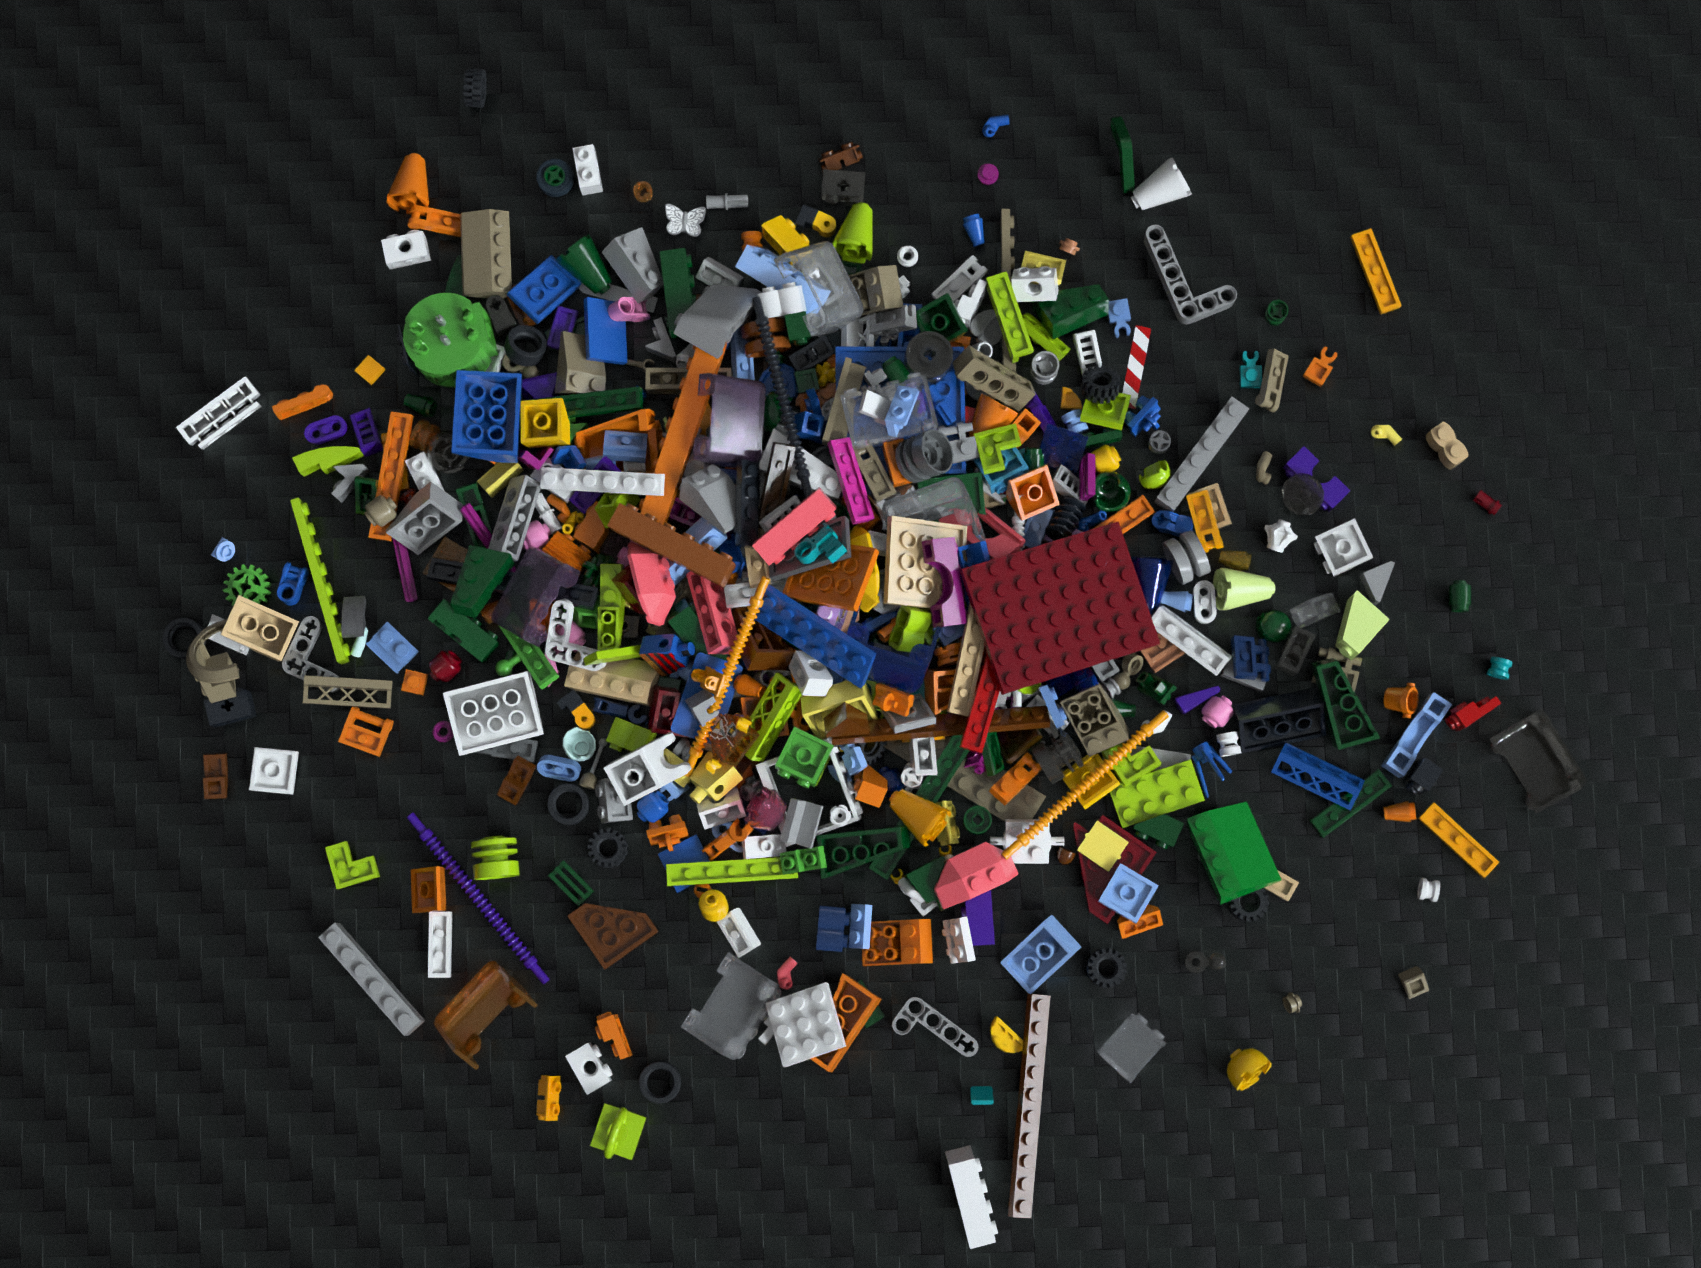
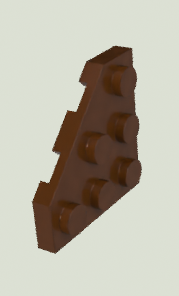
M585 903L568 915V918L604 970L659 932L646 913Z

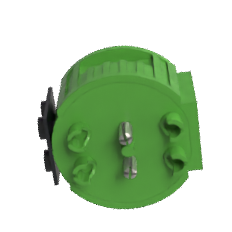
M438 293L424 298L406 316L404 329L398 325L399 333L397 334V340L399 345L403 347V353H401L403 364L407 365L410 372H413L418 378H420V371L428 381L438 386L456 387L457 370L485 372L492 362L491 357L499 355L488 313L480 302L472 304L469 299L458 294Z

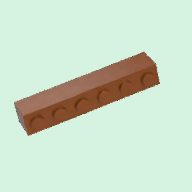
M619 503L607 525L612 531L722 588L726 586L736 567V564L732 561V556L722 551L720 554L714 552V547L705 542H702L700 545L694 541L695 537L683 532L681 535L675 532L676 528L666 522L664 525L656 522L657 518L649 513H646L645 516L638 513L639 509L629 503L626 506Z

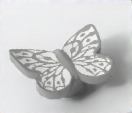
M666 204V216L670 221L667 224L669 234L677 235L683 232L696 237L701 233L699 224L704 220L706 214L705 207H698L687 213L672 204Z

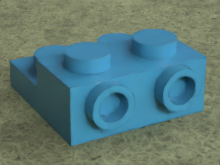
M1016 447L1001 451L1005 470L984 475L980 457L973 460L978 470L982 473V479L991 494L1005 492L1008 480L1029 472L1026 462Z

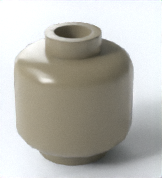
M379 495L365 506L366 512L364 514L373 526L383 527L396 517L397 514L394 509L397 508V505L391 497L386 499L384 496Z

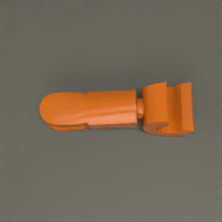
M737 818L728 830L706 845L701 851L703 853L706 852L710 857L709 860L712 861L736 841H744L754 828L753 821L750 820L742 829L739 825L740 820Z

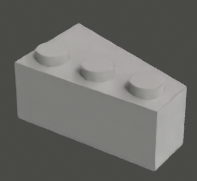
M642 227L614 238L602 251L637 303L652 298L664 285Z

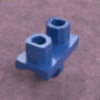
M1141 396L1137 400L1136 407L1140 410L1137 415L1127 411L1124 423L1128 426L1133 436L1136 437L1142 430L1147 432L1150 428L1157 430L1160 427L1157 420L1161 417L1158 414L1161 408L1157 404L1158 400L1154 397L1148 399Z

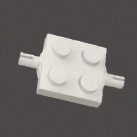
M1005 819L1003 837L990 836V844L1003 845L1005 850L1017 840L1016 836L1018 834L1024 833V829L1028 830L1030 828L1029 825H1034V820L1038 821L1039 819ZM1048 823V827H1043L1044 831H1039V835L1035 834L1034 839H1030V843L1026 847L1022 846L1011 856L1014 863L1049 864L1051 845L1064 846V836L1051 837Z

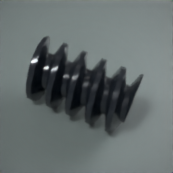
M1065 496L1059 501L1060 505L1056 507L1049 525L1045 528V533L1050 539L1055 541L1072 536V532L1076 530V526L1079 524V519L1083 516L1082 512L1086 510V506L1080 500L1071 496Z

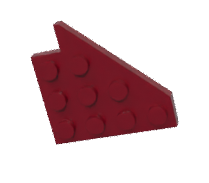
M1102 815L1098 821L1129 842L1121 853V858L1116 860L1108 872L1079 851L1078 856L1088 910L1091 914L1108 924L1116 912L1098 901L1120 863L1142 875L1157 852ZM1075 822L1073 830L1078 849L1085 839V834L1089 833V831Z

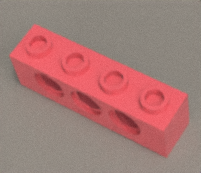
M690 571L686 576L707 653L727 655L732 651L731 646L735 645L733 641L737 640L735 636L737 630L731 608H726L724 588Z

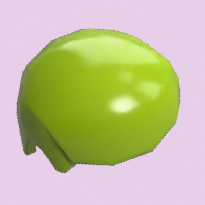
M1162 460L1144 469V477L1140 474L1139 481L1144 488L1159 489L1170 480L1171 471L1167 461Z

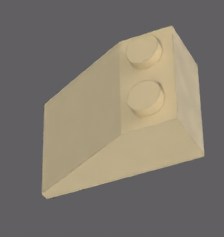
M238 595L220 635L279 662L283 659L299 621Z

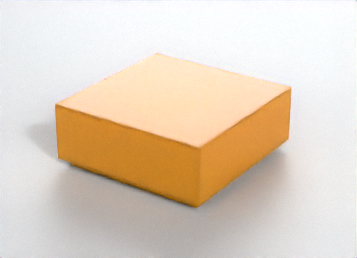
M369 355L355 369V372L370 385H373L385 371V368Z

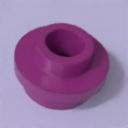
M440 721L435 724L433 736L437 741L448 742L453 738L454 734L451 723L448 721ZM443 728L448 730L445 736H442L440 733Z

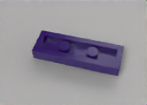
M607 456L603 457L593 469L621 472ZM575 491L569 500L583 514H586L587 509L604 492Z

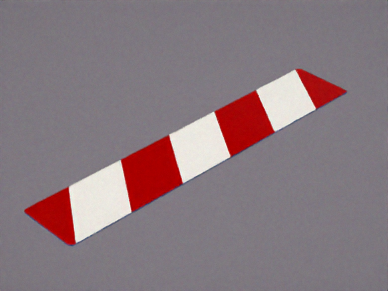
M1137 325L1135 327L1122 392L1131 395L1128 406L1131 409L1136 408L1151 328Z

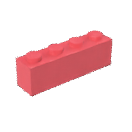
M818 487L753 542V548L769 566L773 562L777 565L786 557L784 553L788 549L795 550L796 546L802 542L800 539L806 534L810 537L819 529L817 525L823 520L828 522L836 515L834 512L836 505Z

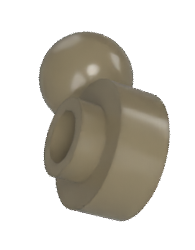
M505 354L503 357V366L507 372H522L524 379L539 376V370L536 366L525 367L516 365L513 367L510 365L511 360Z
M1137 653L1126 655L1122 660L1123 672L1114 676V680L1120 690L1129 687L1130 675L1137 674L1143 666V657Z

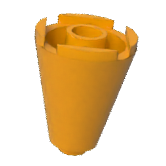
M904 789L896 790L889 798L891 802L890 808L923 846H928V840L933 842L947 824L944 820L946 815L951 816V811Z

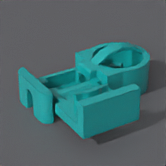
M822 523L824 527L810 539L807 537L796 546L794 554L802 564L812 563L824 551L826 552L825 556L833 564L847 552V549L838 540L837 534L827 523ZM811 548V551L807 555L802 556L805 550Z

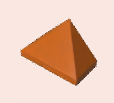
M1149 904L1146 906L1137 924L1123 916H1120L1117 920L1122 939L1163 925L1159 907Z

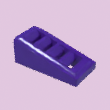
M367 408L351 414L350 418L364 456L367 457L383 451L382 440L371 409ZM363 419H369L368 421L362 422L360 424L357 423L358 421H361ZM371 426V428L360 431L361 429ZM369 435H374L369 438L363 439L364 437H367Z
M1214 686L1179 696L1173 702L1180 713L1184 715L1218 694L1221 689L1219 686Z

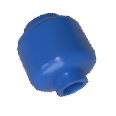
M653 791L643 796L637 802V815L644 822L654 823L668 812L669 801L660 791Z

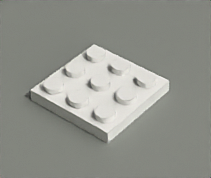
M827 982L765 1003L783 1067H788L846 1047Z

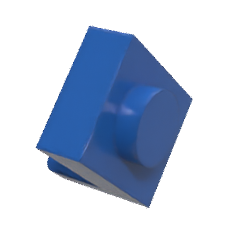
M576 445L558 446L551 459L553 465L563 464L567 469H584L587 464Z

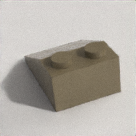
M561 331L555 394L572 395L605 391L604 362L586 360L585 336Z

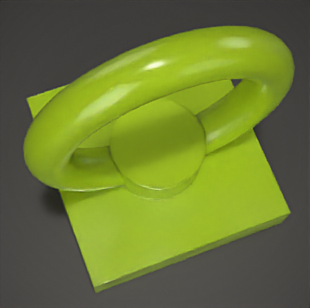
M605 1103L590 1146L604 1150V1157L606 1159L612 1158L615 1154L632 1160L647 1117L630 1112L625 1107L619 1108Z

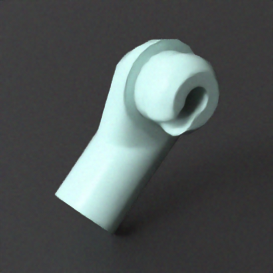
M366 627L364 636L356 637L350 652L355 657H361L368 635Z

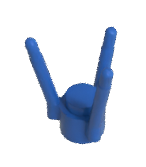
M1206 741L1192 749L1195 755L1191 758L1195 763L1204 796L1208 798L1209 794L1199 761L1202 764L1209 762L1221 781H1224L1225 778L1213 758L1228 773H1232V770L1216 753L1213 746H1209Z

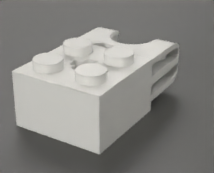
M669 732L635 749L604 767L624 806L686 775L692 769L688 762L673 765L665 760V748L675 741L673 732ZM635 771L639 777H634L632 773Z

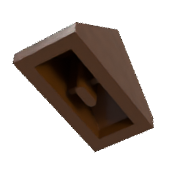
M846 702L824 717L826 737L869 734L867 714Z

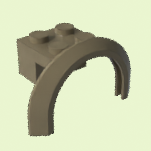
M227 619L213 623L203 629L191 642L186 655V664L190 673L196 681H200L201 691L204 696L207 695L211 703L236 697L235 679L239 678L237 664L232 663L227 652L210 657L204 645V642L209 637L223 630Z

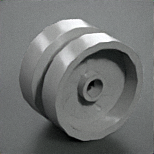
M1192 530L1180 534L1179 541L1171 538L1162 543L1168 564L1181 585L1193 580V572L1199 577L1211 572L1202 544Z

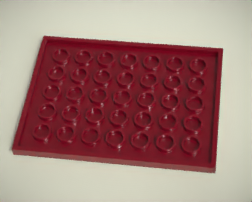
M1119 522L959 570L1001 695L1160 644Z

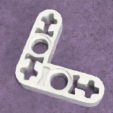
M568 599L556 601L552 605L545 648L547 657L552 661L591 671H598L604 668L606 663L585 666L583 658L600 650L569 643L574 606ZM563 605L564 609H567V611L563 614L562 610L559 609V606ZM557 624L563 626V635L556 633L555 626ZM557 646V650L567 651L566 653H559L556 655V651H554L553 648ZM573 650L580 652L581 659L579 661H575L572 658L571 653Z

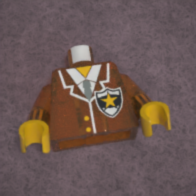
M719 713L716 716L717 719L713 721L715 727L709 734L713 757L708 759L704 769L714 774L717 768H721L722 763L737 766L760 736L751 727L753 722L750 715L740 713L734 715L726 713L723 715Z

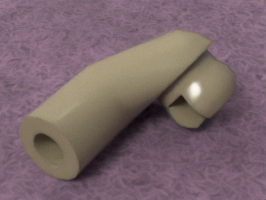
M1267 451L1262 453L1257 463L1256 471L1257 481L1265 485L1271 479V474L1266 473V470L1272 459V454Z

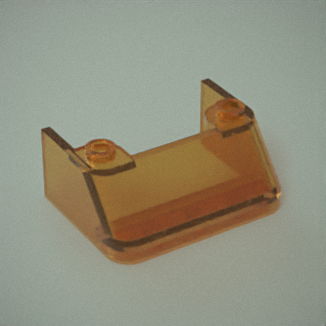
M490 961L437 1015L434 1025L452 1051L477 1070L479 1066L472 1056L481 1047V1039L478 1035L508 1004L512 1008L522 1006L525 1001L534 1008L538 1004L496 961Z

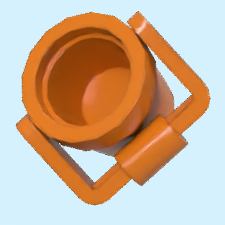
M1407 683L1406 687H1390L1385 691V708L1402 712V718L1410 719L1418 707L1419 695L1414 683Z

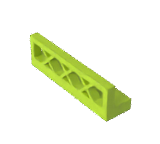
M1006 271L987 277L986 288L1012 363L1018 362L1019 357L1031 354L1034 350Z
M775 673L749 718V721L753 723L749 725L747 734L741 732L734 744V747L750 760L763 762L802 696L796 683L789 681L780 673ZM781 681L786 686L782 693L777 694L776 686ZM769 700H772L773 708L770 712L766 713L765 705ZM761 718L762 727L760 730L755 731V722ZM747 737H751L752 744L747 750L742 745Z

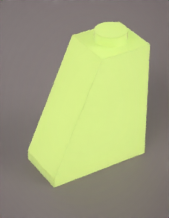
M1357 590L1347 600L1335 646L1343 656L1352 661L1390 619Z

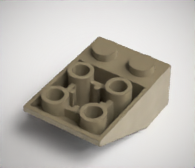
M896 265L877 266L835 279L837 287L843 294L839 297L842 317L848 315L854 318H861L869 314L871 315V313H883L902 308L903 306Z
M1100 683L1060 701L1089 757L1129 740L1128 726Z

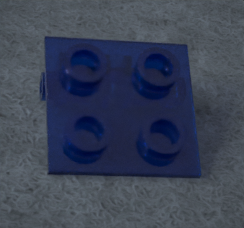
M1048 423L1040 446L1042 453H1044V465L1046 464L1054 469L1063 465L1076 475L1089 436Z

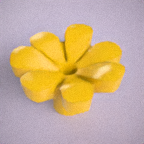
M824 362L823 367L820 364L815 365L819 386L824 387L826 383H835V368L830 369V363Z

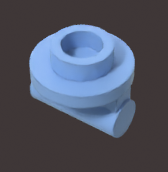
M222 537L211 555L220 561H228L235 553V546L232 542Z

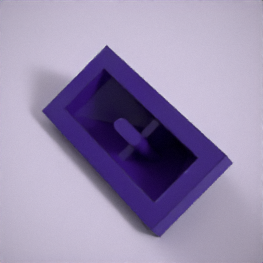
M557 372L522 379L523 398L530 400L558 396L559 394H555Z

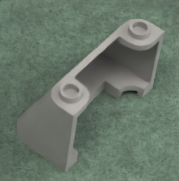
M715 284L710 287L707 286L693 305L684 314L680 313L674 322L677 325L674 334L718 359L723 354L722 350L725 343L731 341L733 333L742 324L753 322L756 313L752 298L758 297L757 294L763 292L754 288Z

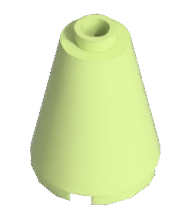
M1228 568L1217 569L1213 577V586L1217 591V596L1215 597L1218 610L1225 611L1270 599L1272 594L1275 593V584L1269 577Z

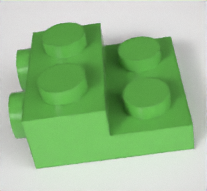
M794 727L775 764V769L778 770L777 774L786 779L792 776L798 779L797 783L805 788H809L810 785L815 787L834 745Z

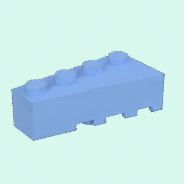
M747 245L735 266L766 287L775 286V290L783 289V284L795 282L796 286L802 285L807 310L806 314L810 312L818 314L830 293L829 290L766 248Z

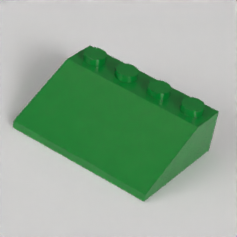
M1247 802L1209 810L1187 819L1186 827L1220 904L1282 880Z

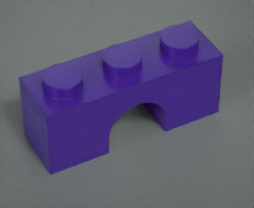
M1303 446L1283 467L1285 474L1292 481L1296 480L1306 495L1313 496L1317 500L1316 504L1319 508L1330 512L1351 490L1336 476L1327 483L1317 482L1313 478L1312 470L1319 460Z

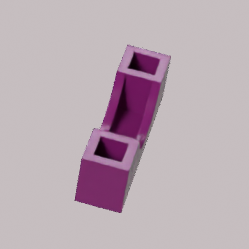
M955 537L922 541L924 563L938 571L943 584L939 600L930 606L933 628L967 624V611L963 600L964 589L961 585L959 571L961 568L958 563V546Z

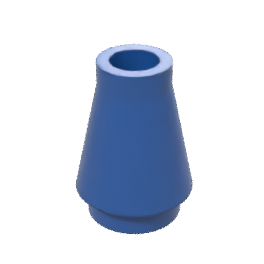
M979 214L963 218L964 224L962 225L973 247L985 244L983 219L980 218Z

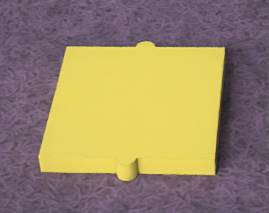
M1096 821L1089 833L1085 834V839L1077 851L1109 872L1116 860L1121 858L1120 855L1129 842L1099 821Z

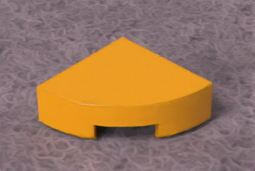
M1062 387L1060 409L1082 410L1081 400L1070 388Z

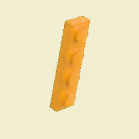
M1372 228L1351 235L1350 239L1380 315L1400 308L1402 305Z
M1434 802L1418 818L1482 878H1486L1499 863L1496 858Z

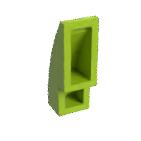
M332 446L304 452L292 457L299 473L305 477L319 469L329 474L336 470L333 466L347 465L363 457L364 454L357 447Z

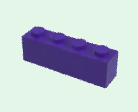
M991 890L965 901V907H961V917H967L973 946L995 944Z

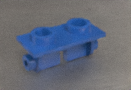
M732 533L731 538L725 540L717 549L719 554L722 551L733 557L732 561L736 564L733 573L737 572L738 577L741 578L743 569L746 568V558L741 553V547L735 546V535Z

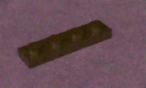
M773 442L759 507L758 522L785 501L796 449L792 444Z

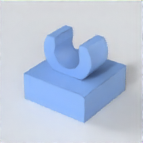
M672 781L662 786L660 792L662 793L667 790L671 794L668 800L671 801L684 794L690 787L686 784L683 788L675 781Z

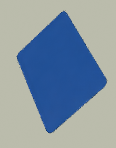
M701 652L697 653L671 726L672 732L695 739L696 735H699L697 731L701 730L700 724L694 718L685 700L700 692L703 688L700 687L699 682L692 680L691 673L694 669L705 670L706 666L723 674L722 669L726 668L724 663L728 661ZM738 664L735 665L737 669L733 670L735 674L731 676L732 681L728 682L730 686L726 687L728 692H724L726 697L722 698L721 709H718V716L722 719L723 724L725 722L724 716L726 718L735 693L734 681L743 671V667ZM715 725L710 727V728H712V731H713L714 729H717V728H715V727H716ZM711 731L708 732L710 736L706 737L707 743L714 745L717 743L720 735Z

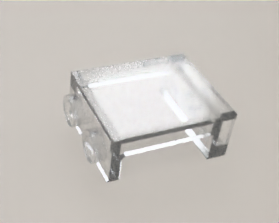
M1131 1013L1096 1052L1129 1083L1137 1077L1136 1075L1166 1044L1163 1041L1165 1037L1157 1029L1152 1031L1146 1025L1148 1021L1139 1013L1137 1015Z

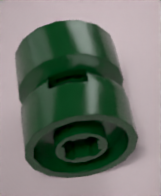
M982 806L969 808L963 817V827L969 834L975 836L986 833L992 822L990 812Z

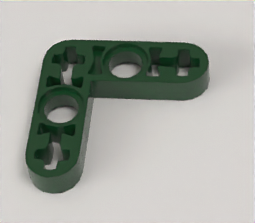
M1122 116L1113 117L1110 119L1112 135L1119 150L1123 193H1130L1135 190L1132 142Z

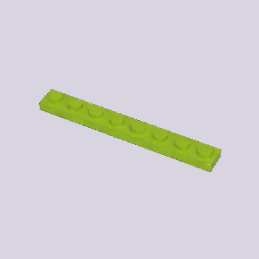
M295 498L290 501L337 662L342 665L350 662L348 658L351 655L347 643L344 644L342 638V623H338L336 617L339 615L336 603H332L330 595H333L331 584L327 583L325 579L327 569L324 562L321 563L319 555L322 554L319 543L314 541L313 535L316 534L313 523H309L307 515L310 514L309 507L300 498Z

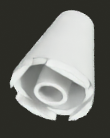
M1171 157L1132 191L1134 196L1131 199L1136 208L1141 207L1142 210L1188 197L1192 193L1182 173L1177 168L1174 159Z

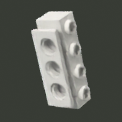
M245 376L176 428L189 445L193 446L200 441L198 446L204 450L262 407L257 401L254 403V400L260 396V393ZM247 402H251V404L247 405L242 410H240L238 414L235 413L236 410L241 408ZM231 414L234 415V417H231L219 427L218 424ZM213 427L217 428L216 430H213L208 435H206L203 439L201 438V436H203Z

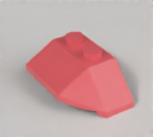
M631 542L628 544L627 556L638 599L643 611L646 613L647 622L662 626L676 598L675 584L671 579L669 562L661 555Z
M984 842L947 859L938 883H936L934 888L942 909L970 900L1017 876L1018 871L1012 857L1006 860L1001 855L1003 850Z

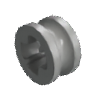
M1111 677L1107 679L1106 683L1102 682L1100 684L1110 699H1113L1115 694L1119 695L1121 693L1118 684Z

